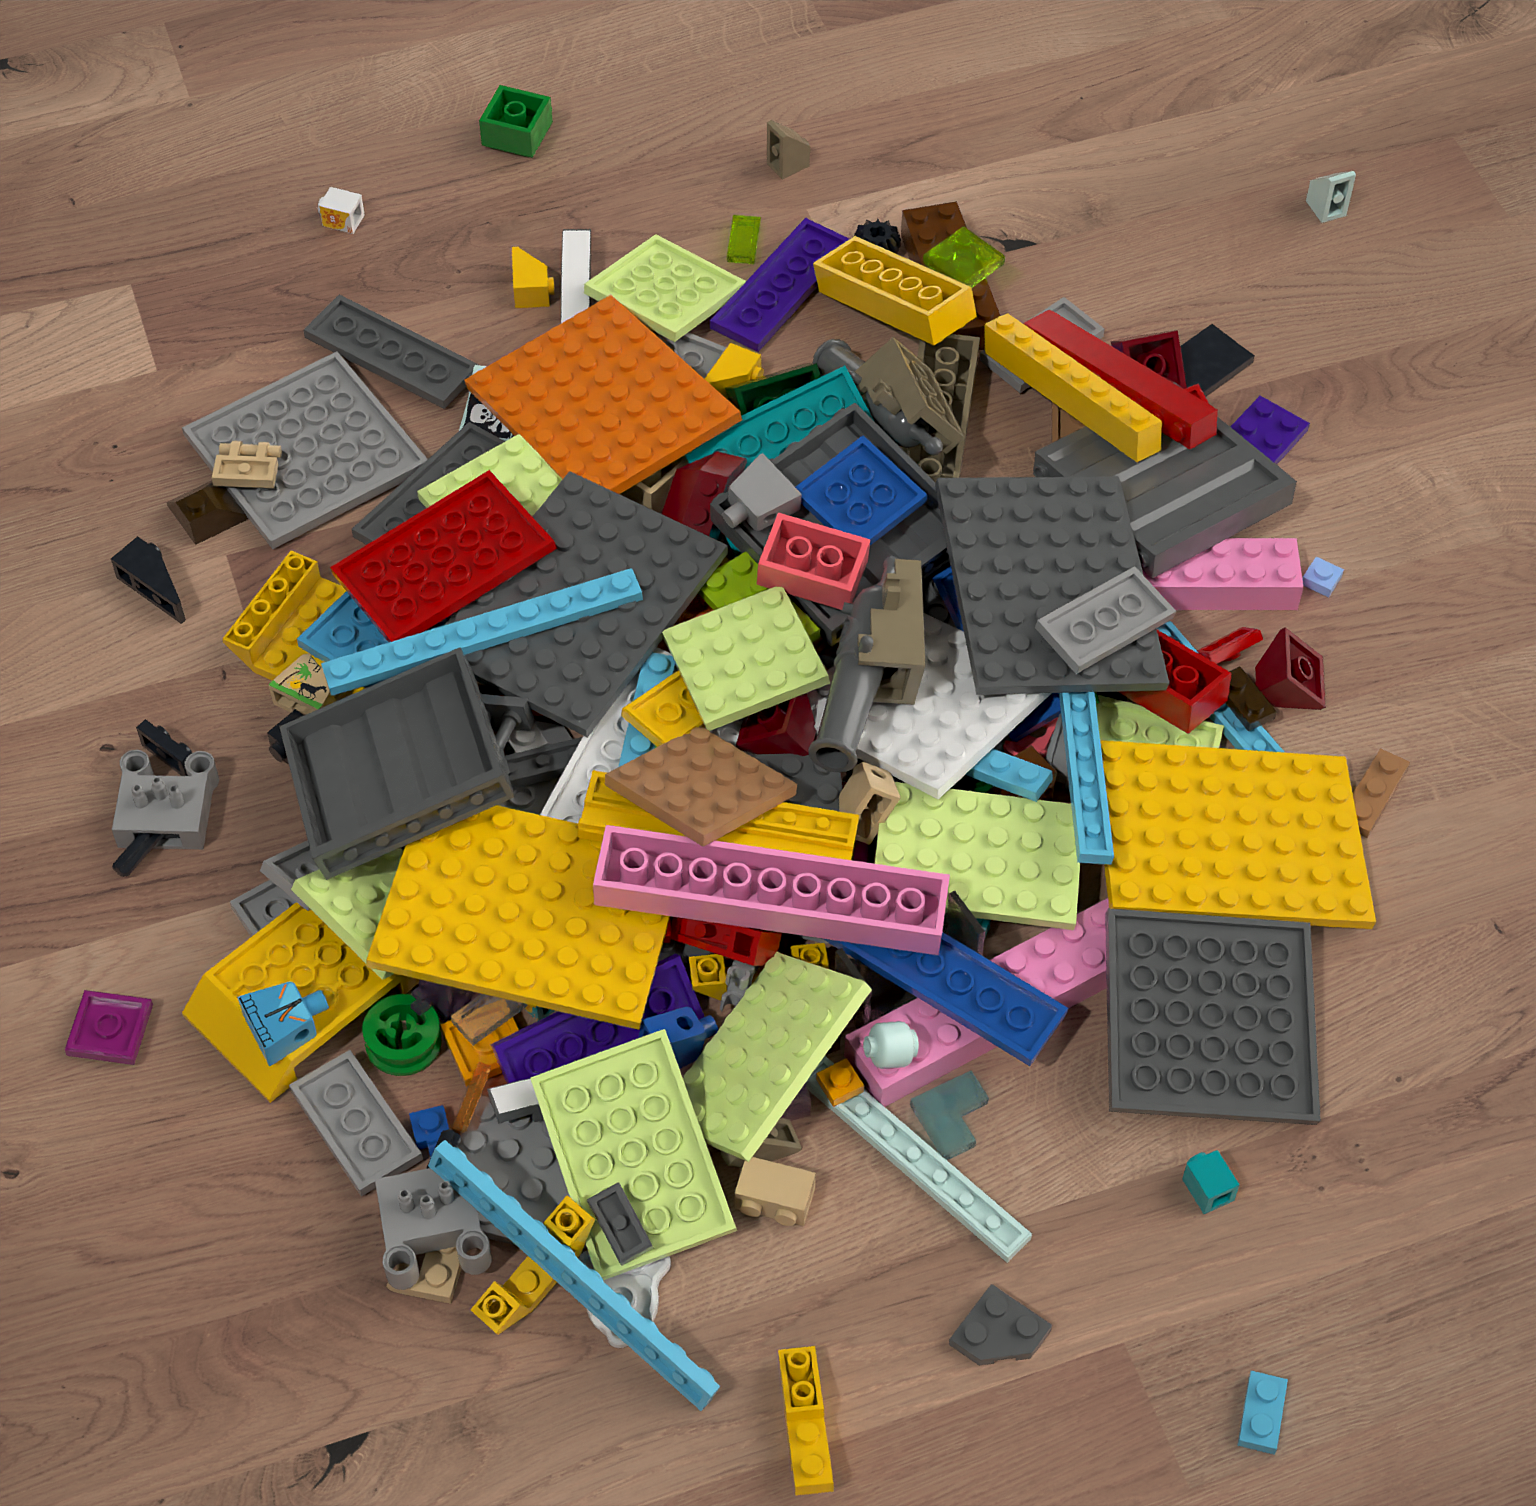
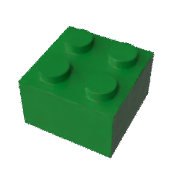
M499 85L479 120L482 146L533 158L553 122L551 97Z

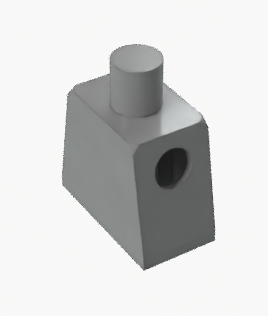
M762 453L730 485L728 501L732 506L722 512V516L731 528L746 520L754 530L760 531L774 524L778 513L791 515L799 511L801 508V493Z

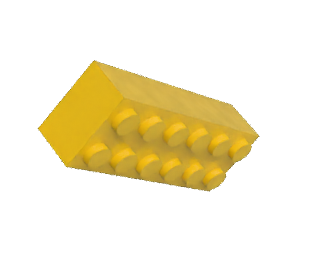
M856 236L813 263L820 293L932 345L942 342L944 338L977 317L972 288Z

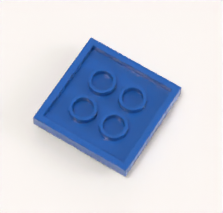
M861 436L795 487L801 493V504L824 526L870 539V545L927 502V494L865 436Z

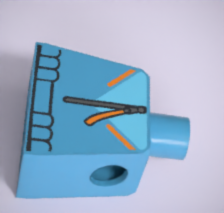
M290 981L237 997L242 1014L269 1066L313 1039L317 1032L312 1016L329 1009L327 1000L321 990L302 998L295 983Z

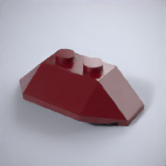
M717 451L676 469L662 515L717 541H721L723 533L711 521L710 503L718 494L728 492L730 485L744 471L747 459Z

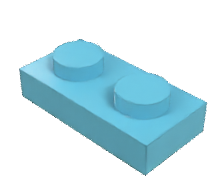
M1250 1371L1237 1446L1275 1455L1288 1379Z

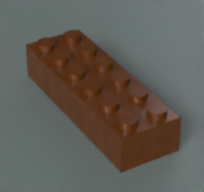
M957 201L902 210L901 237L909 259L972 288L977 317L952 334L980 337L979 350H984L985 324L1001 315Z

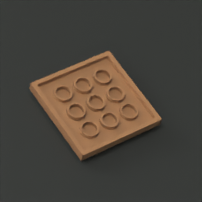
M703 727L694 728L689 734L676 737L605 774V786L702 847L796 795L797 790L795 782Z

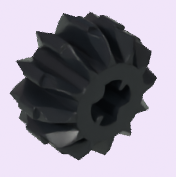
M877 218L875 222H871L866 219L864 225H858L854 234L856 237L895 254H898L901 247V238L897 226H891L889 220L880 222Z

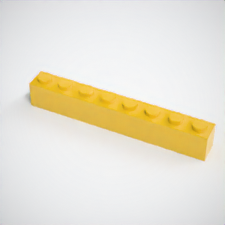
M1007 313L985 324V354L1135 462H1139L1161 451L1162 421L1010 314Z

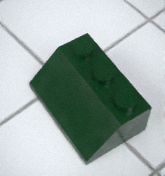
M805 363L728 386L725 389L729 402L741 412L742 416L821 376L817 363Z

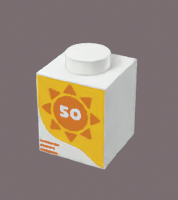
M330 187L326 195L321 197L318 203V213L321 215L322 226L354 234L365 215L362 195Z

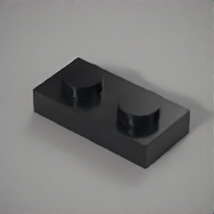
M146 719L136 727L141 745L181 776H188L185 769V761L193 753L186 744L182 742L178 744L171 739L169 733L162 726L158 725L155 727Z

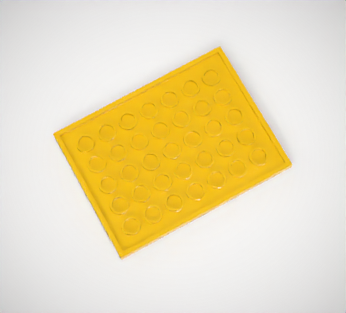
M1100 740L1114 851L1112 864H1104L1110 909L1308 922L1311 926L1359 929H1372L1374 927L1376 917L1345 756Z
M496 805L405 845L366 959V966L640 1030L670 916L594 905L593 883L602 842L579 838L577 823Z

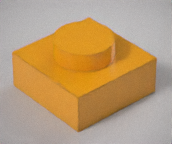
M847 1058L816 1073V1081L833 1107L864 1092V1084Z

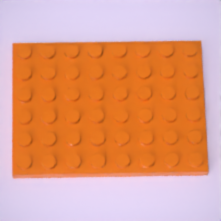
M612 295L600 300L464 379L467 389L514 436L520 434L562 480L571 471L617 494H621L742 421L741 412Z

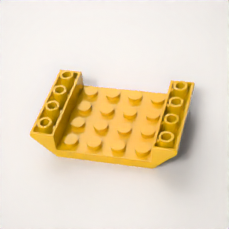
M290 551L222 638L223 643L254 673L273 681L300 656L310 654L298 646L297 638L338 600L346 590L343 586L320 577L317 561ZM359 687L346 691L341 699L366 688Z
M296 902L205 972L182 1011V1015L271 1103L289 1089L291 1083L297 1081L294 1071L295 1066L392 988L396 987L402 994H406L422 980L399 974H393L382 980L312 910L307 911ZM289 981L295 983L302 998L321 990L327 1000L329 1009L312 1016L317 1035L283 1059L269 1066L242 1014L237 997Z

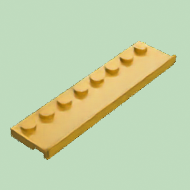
M592 771L582 816L578 822L579 838L602 842L606 825L685 836L605 786V774L607 772ZM783 802L715 841L851 860L859 815Z

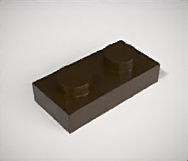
M1237 667L1229 671L1231 672L1228 701L1225 703L1246 730H1253L1274 720L1277 711L1241 667Z

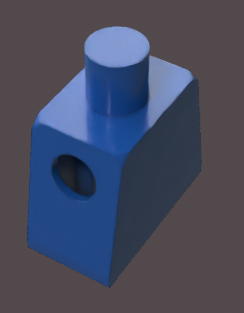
M686 1006L643 1019L638 1038L665 1029L678 1067L681 1069L698 1059L702 1053L705 1039L714 1036L718 1031V1027L711 1015L698 1019L692 1008Z

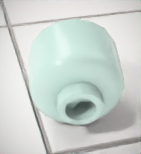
M905 1022L876 1023L871 1028L869 1036L864 1038L863 1048L866 1057L871 1058L877 1068H901L908 1066L912 1059L917 1056L919 1042L915 1030L910 1029Z

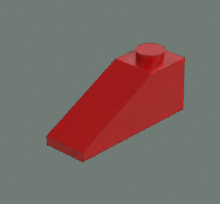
M673 917L670 939L752 966H765L766 962L778 952L782 932Z

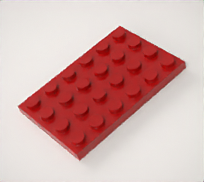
M488 470L337 562L330 569L333 576L386 640L392 642L426 631L553 552L557 547L550 535L496 476Z

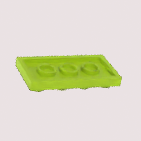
M744 552L717 568L698 594L713 610H716L770 588L757 585L758 564L747 552ZM789 597L811 642L820 638V629Z

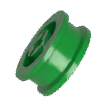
M398 994L386 997L377 1002L368 1011L363 1021L362 1032L367 1056L377 1069L386 1074L408 1076L421 1072L435 1061L440 1052L442 1037L438 1015L430 1003L418 996ZM402 1021H406L407 1030L403 1031ZM400 1039L402 1041L403 1049H399L398 1040Z

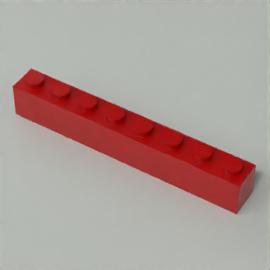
M1049 309L1023 323L1162 421L1161 432L1186 448L1192 449L1216 435L1218 409Z

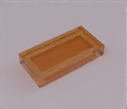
M482 1062L476 1063L451 1125V1130L459 1134L467 1131L491 1071L489 1065Z

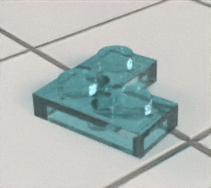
M972 1070L910 1099V1107L940 1155L949 1160L976 1146V1139L962 1119V1116L987 1105L989 1097Z

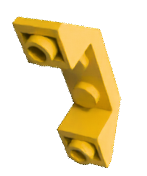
M825 943L791 946V957L829 969ZM711 954L689 957L692 990L721 1001L722 995L727 992L728 986L725 980L729 967L724 966L723 956ZM760 966L757 969L756 973L753 975L752 984L758 977V975L761 973L764 966Z
M566 1195L543 1224L550 1229L548 1232L561 1244L569 1246L578 1258L595 1219L572 1198ZM527 1256L504 1285L494 1281L470 1310L499 1335L531 1313L557 1281Z

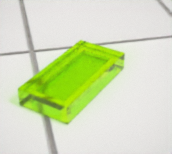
M733 215L727 262L755 264L761 217Z

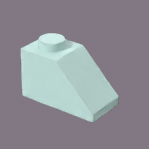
M1354 171L1334 173L1310 180L1306 202L1321 223L1347 215L1356 177Z

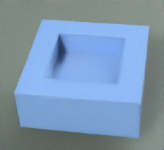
M1315 557L1302 578L1303 586L1329 598L1342 578L1344 569Z

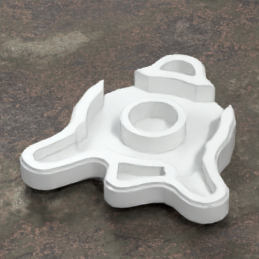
M587 1250L580 1255L579 1260L588 1268L594 1269ZM669 1256L603 1280V1282L616 1293L625 1296L630 1302L631 1307L642 1317L653 1321L659 1305V1282L669 1271L671 1259ZM587 1309L590 1320L597 1329L607 1336L611 1346L615 1348L628 1346Z

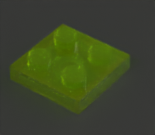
M963 226L923 255V263L932 270L973 288L1005 264V255Z

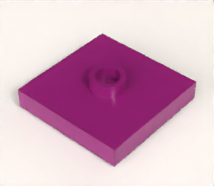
M84 990L65 1047L66 1055L134 1065L152 1011V1000Z

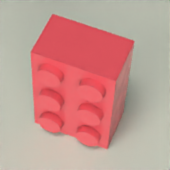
M778 513L758 563L757 585L766 588L783 587L787 594L842 610L844 602L852 604L868 561L870 539Z

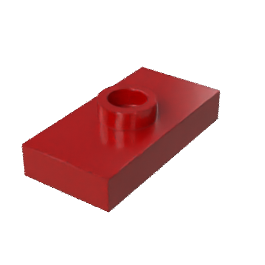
M1241 627L1200 648L1197 652L1218 664L1222 661H1231L1241 656V651L1262 641L1263 637L1259 629Z

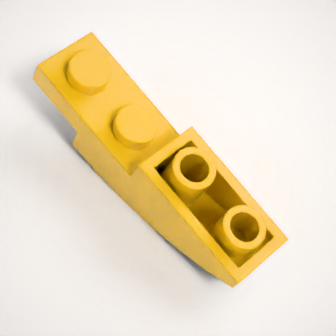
M815 1346L778 1350L795 1496L834 1492Z

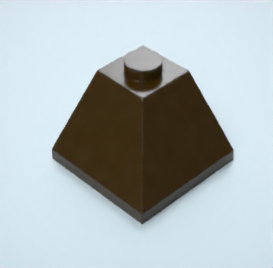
M212 481L167 502V506L195 545L248 520L245 512L226 487L213 486Z

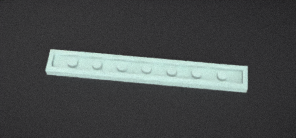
M826 1056L823 1057L803 1085L1005 1262L1008 1263L1031 1240V1232L867 1091L864 1090L863 1093L833 1107L816 1081L817 1072L834 1065Z

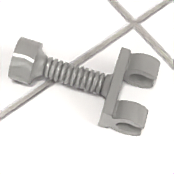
M737 960L733 962L726 975L725 983L728 988L721 998V1012L727 1004H733L736 1007L744 996L745 991L751 986L753 975L760 966H752Z

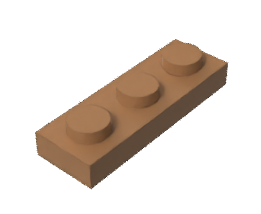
M1381 748L1353 793L1360 835L1368 838L1410 764L1409 761Z

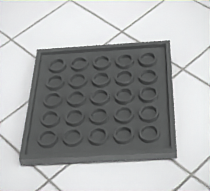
M1108 908L1105 913L1109 1112L1317 1125L1321 1119L1310 923Z

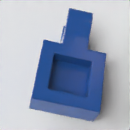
M444 1105L409 1113L416 1146L419 1150L428 1148L430 1158L441 1132L449 1129Z

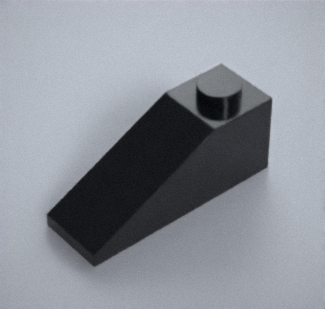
M137 536L111 558L116 578L182 624L186 621L179 596L162 559V552L154 543H147Z

